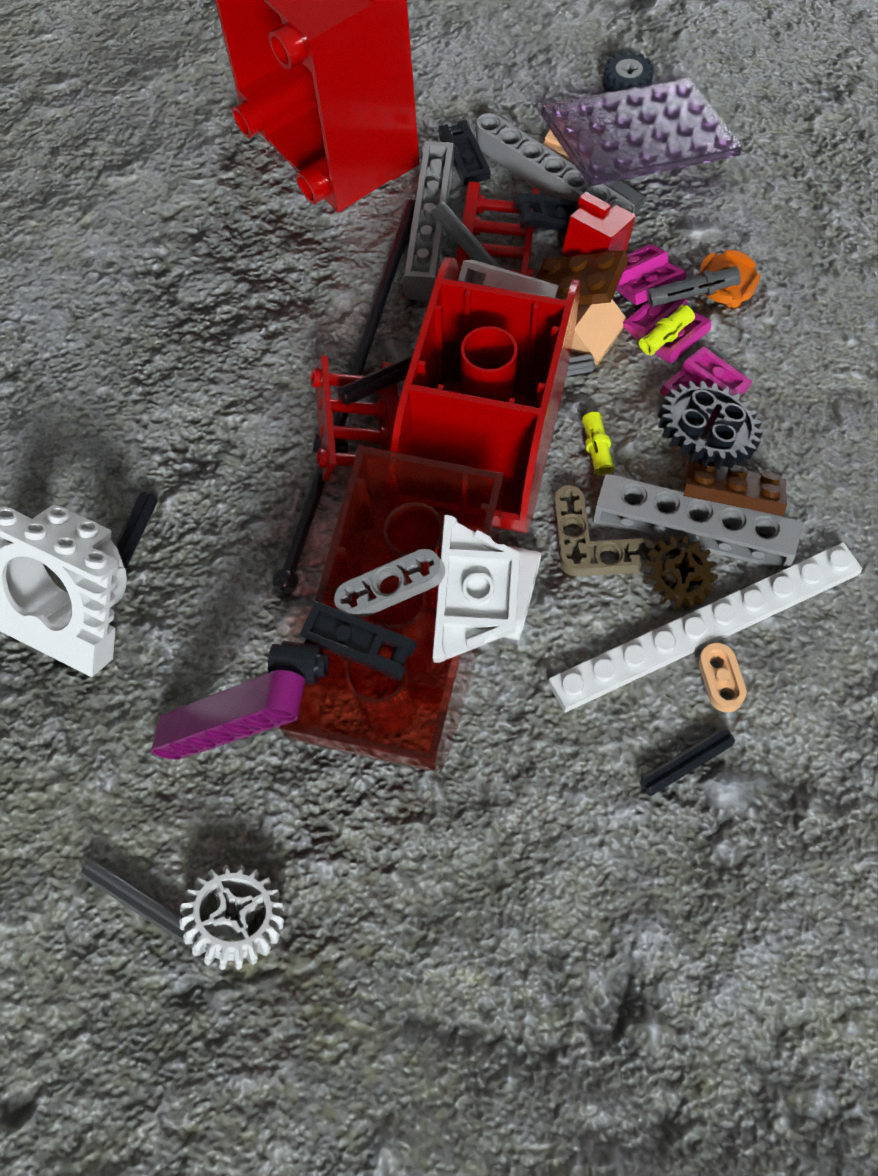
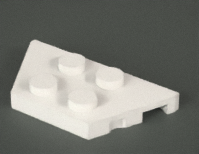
M445 515L441 561L445 566V576L438 589L433 662L436 663L515 633L520 565L519 552L505 544H497L490 536L479 530L474 532L457 523L455 517Z

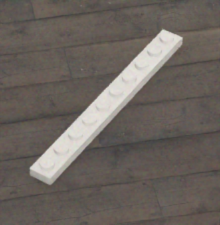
M843 542L549 678L548 685L564 713L694 653L709 644L726 638L856 577L863 568Z

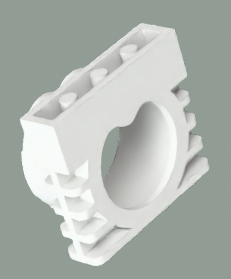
M56 504L50 506L34 518H29L12 508L0 507V632L90 677H93L113 660L116 628L109 625L114 619V611L111 608L122 599L126 590L127 576L118 549L110 539L111 530ZM43 564L48 566L60 578L68 592L60 589L52 581Z

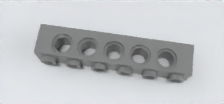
M425 141L404 273L405 299L429 301L440 268L445 228L433 216L432 210L440 202H445L447 206L449 205L454 169V143Z
M605 473L593 523L667 541L670 536H674L677 543H679L683 536H687L688 544L693 545L697 540L700 541V550L705 551L709 549L712 553L780 570H785L792 565L797 552L802 521L794 520L786 515H774L683 496L684 491L664 488L656 483H643L631 480L623 475ZM627 502H634V503H636V504H638V505H631V504H628ZM659 510H667L670 513H663ZM692 518H699L702 521H695ZM725 526H731L735 530L728 529ZM758 534H764V535L767 536L768 538H763V537L759 536Z

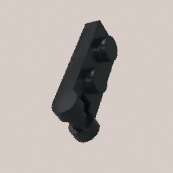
M467 120L457 121V125L450 127L448 124L439 126L438 132L441 142L454 143V166L463 186H467L469 182H482L491 179V170Z
M528 192L520 193L513 197L514 206L516 209H519L520 216L518 221L522 229L538 227L567 232L570 216L576 212L578 206L576 201Z
M315 601L299 634L303 642L322 645L323 650L381 672L383 675L397 681L402 680L406 672L404 664L408 656H413L418 645L414 640L317 601ZM384 645L394 649L390 659L380 656Z

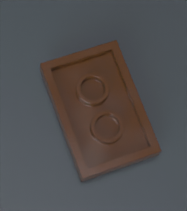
M625 250L587 255L579 254L560 258L553 257L544 259L536 279L559 285L555 298L564 300L567 299L572 280L577 279L581 281L579 305L611 303L629 259Z
M697 459L694 462L688 461L683 496L784 516L787 507L786 479L781 478L778 474L773 472H762L761 474L749 472L746 468L738 465H733L732 468L721 466L720 469H717L714 463L710 461L704 467L702 459Z

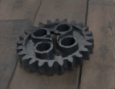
M689 381L687 387L679 384L676 390L671 389L668 396L664 397L657 417L660 418L658 427L664 429L662 437L672 438L669 446H679L681 448L679 451L680 456L689 453L691 455L690 462H694L699 458L702 459L704 467L710 461L714 463L717 469H720L723 462L729 468H732L735 462L743 465L745 459L750 460L754 452H756L762 441L760 438L763 434V430L759 429L762 421L755 419L758 412L748 410L750 402L741 403L739 401L741 394L738 393L731 396L728 387L721 391L718 390L717 383H714L709 388L704 381H701L699 387L692 381ZM714 408H718L720 410L707 439L703 441L700 439V436Z

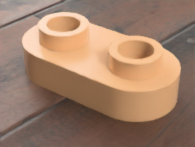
M709 644L703 649L698 662L709 700L719 711L734 712L741 707L747 694L736 656L732 649L725 644ZM710 662H719L721 664V668L713 667ZM726 692L731 695L732 699L726 700L722 698L720 693Z

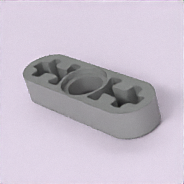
M417 550L340 585L334 596L335 605L338 610L363 619L436 587L445 576V566L438 555L432 550ZM425 562L430 564V574L427 576H423L420 573L422 571V564ZM405 570L411 574L409 575V578L412 580L410 584L407 577L403 574ZM389 576H397L399 578V585L394 592L389 594L381 593V583L385 578ZM369 586L372 592L376 595L375 599H372L369 596V594H371V592L368 590ZM357 593L360 596L357 599L358 605L351 607L349 605L352 601L351 595Z

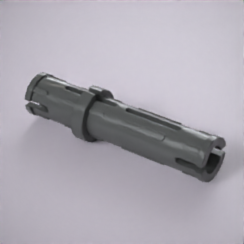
M737 266L712 273L708 270L702 272L701 276L655 288H648V303L653 308L704 293L707 296L715 293V290L740 285V272Z

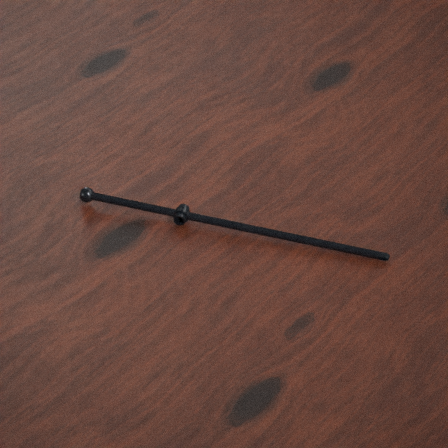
M410 199L407 202L349 375H362L412 226L415 199ZM336 412L333 425L345 426L349 413ZM319 434L316 435L314 440V453H317L320 448ZM335 438L336 452L347 453L349 441ZM317 467L284 566L273 575V587L280 593L289 594L298 587L299 578L296 574V569L326 481L322 480V468Z

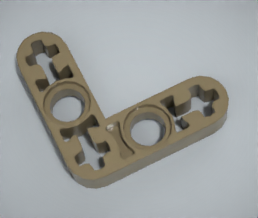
M572 485L562 486L557 490L554 501V513L560 565L565 573L571 576H592L645 572L642 570V567L646 562L650 561L641 560L640 555H637L638 551H643L644 555L647 556L651 550H655V544L652 541L643 538L590 541L583 492L578 487ZM565 498H571V501L574 503L572 513L567 514L568 507ZM575 524L579 526L582 532L578 536H569L564 532L563 528L566 525ZM578 546L577 555L578 559L581 560L580 564H574L573 559H571L572 547ZM605 551L614 552L618 556V561L612 564L605 563L601 560L600 554ZM625 551H627V557H629L628 562H624Z

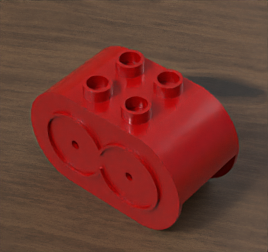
M446 257L443 260L435 280L397 408L388 470V495L392 507L440 517L451 515L460 521L525 534L528 533L538 500L567 375L579 306L580 280H572L567 299L564 300L459 281L456 259Z

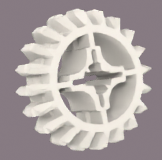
M242 864L237 868V873H230L229 866L225 865L222 869V875L219 876L214 870L210 869L207 876L208 882L198 877L195 880L196 890L188 889L186 891L185 899L187 903H182L180 906V914L184 917L179 921L180 929L187 931L183 935V941L185 944H194L192 954L195 957L206 952L204 963L207 966L217 958L220 959V969H226L227 961H234L235 968L239 970L242 968L243 958H246L249 963L254 965L258 960L257 952L267 956L271 949L269 943H278L280 934L277 931L283 929L284 919L280 917L284 913V905L277 902L280 897L278 889L269 890L271 887L269 877L260 882L258 881L259 872L257 869L252 871L249 876L244 874L245 868ZM232 893L242 894L247 897H236ZM216 898L217 910L210 914L209 919L201 922L200 915L208 902ZM226 910L228 913H234V917L236 914L239 915L238 923L236 920H230L231 916L228 919L225 918ZM262 911L263 924L256 933L249 937L247 923L254 919L255 914ZM222 935L228 936L232 938L234 942L220 940L216 937Z

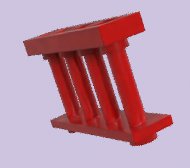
M469 182L462 223L474 237L475 235H480V233L526 237L524 247L480 244L492 257L523 259L521 270H506L533 277L534 268H529L534 227L522 229L520 224L482 221V217H478V213L495 211L520 214L519 209L515 208L513 201L485 199V195H480V183ZM532 188V193L538 194V188ZM459 244L456 256L458 277L463 261L471 260Z
M321 355L317 368H313L311 371L310 383L311 387H315L320 442L316 462L317 467L322 468V480H330L335 466L380 469V472L384 473L385 486H388L391 441L399 404L397 383L376 392L377 400L375 403L356 401L349 405H344L340 399H331L330 386L342 387L364 376L329 373L328 356ZM383 362L380 369L394 363ZM332 412L374 415L375 419H379V428L370 429L333 425ZM335 438L377 442L382 447L381 456L337 453L335 450Z

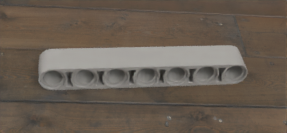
M485 113L478 117L476 122V141L481 151L548 196L579 202V197L587 192L610 204V209L618 205L634 214L635 207L628 199L494 113Z

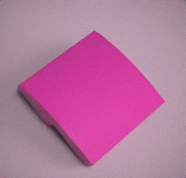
M649 244L627 254L629 260L617 286V291L633 304L639 305L648 301V288L687 279L686 271L670 264L666 251Z
M687 299L673 301L653 308L647 302L623 322V327L639 342L640 339L648 335L656 327L658 321L669 317L681 305H687ZM694 312L695 319L678 333V337L675 340L667 342L660 347L655 355L672 364L711 330V320Z
M702 347L684 362L681 371L662 385L660 394L664 397L668 396L671 389L676 390L679 384L687 387L689 381H692L699 387L701 381H704L709 388L714 383H717L718 390L723 391L728 387L731 396L738 393L742 396L751 386L752 381L710 350ZM714 408L705 428L709 429L715 423L720 412L718 408Z

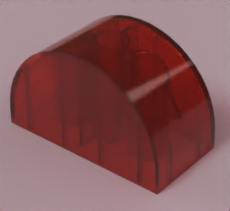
M358 445L315 601L338 610L334 602V596L340 585L417 550H432L441 559L445 515L455 517L457 523L474 532L479 530L490 536L498 544L503 507L504 473ZM428 562L422 564V571L420 573L423 576L430 574V564ZM407 570L403 571L409 584L412 583V580L409 578L411 574ZM397 576L385 578L381 583V593L389 594L394 592L399 585V578ZM439 585L363 618L365 621L406 636L418 644L413 656H408L404 664L406 672L401 681L391 679L381 672L323 650V654L329 655L326 678H320L317 685H304L298 719L281 725L279 729L288 740L440 773L447 761L456 735L478 647L440 663L433 662ZM369 586L368 590L371 592L369 596L372 599H375L376 595L372 592ZM357 593L351 595L352 601L349 603L351 607L358 605L357 599L360 597ZM384 645L380 656L390 659L394 649Z

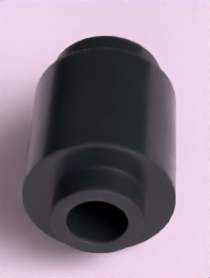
M290 641L272 644L268 656V673L276 670L291 671L303 676L305 684L317 685L320 678H326L329 668V655L323 654L322 645Z

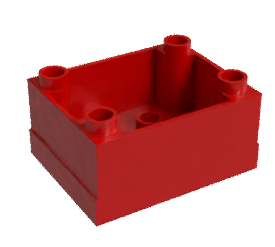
M215 0L239 104L232 107L233 118L244 136L250 139L260 133L298 172L296 173L297 184L311 204L315 205L325 199L339 213L390 180L394 181L420 164L407 0Z

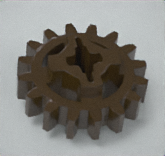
M670 536L666 544L663 541H659L654 547L655 550H651L647 554L646 558L650 562H646L642 570L650 574L646 576L643 583L653 585L652 590L649 592L650 596L657 593L661 595L659 604L663 605L669 600L671 601L672 609L676 610L683 603L685 609L688 610L694 605V602L700 605L706 599L705 595L708 596L714 591L715 588L711 583L718 579V575L710 571L717 563L714 561L708 562L706 558L711 552L709 549L701 552L699 550L700 541L697 540L693 545L688 544V537L683 536L679 543H677L675 537ZM674 553L672 559L667 558L665 561H661L664 556ZM695 584L698 585V587L691 592H686V589L689 586L693 587Z

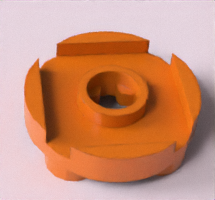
M726 250L725 254L716 255V252L711 253L702 261L698 276H701V273L709 270L712 273L737 266L741 276V283L737 286L734 285L715 290L714 294L707 297L728 307L736 308L743 301L752 297L757 289L760 275L755 269L756 263L748 255L736 250Z

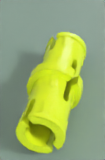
M681 305L669 317L658 321L656 327L639 340L641 350L646 355L650 354L652 356L665 343L675 340L678 337V333L695 319L693 310L687 305Z
M599 412L587 413L582 417V423L584 424L587 437L585 447L587 452L591 454L594 474L597 476H605V473L611 474L615 470L609 450L611 440L605 433L602 415Z

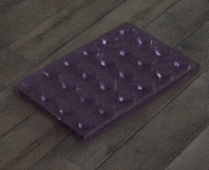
M690 78L633 87L588 97L584 96L572 100L557 101L542 105L540 114L589 187L736 157L740 155L743 147Z

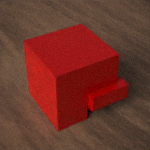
M585 192L579 197L576 212L570 216L562 255L569 257L606 251L625 250L626 252L636 215L618 205L610 209V204Z

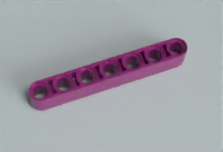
M271 671L163 714L158 720L151 753L166 759H183L296 721L302 700L305 678L291 671Z

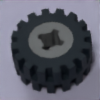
M624 51L621 52V55L616 53L613 55V58L610 57L607 60L604 70L603 87L605 93H609L610 98L616 97L618 102L625 100L626 103H630L631 100L638 102L640 97L644 99L650 93L654 66L650 64L651 60L649 58L644 59V55L641 53L635 55L636 52L631 51L630 54H627Z

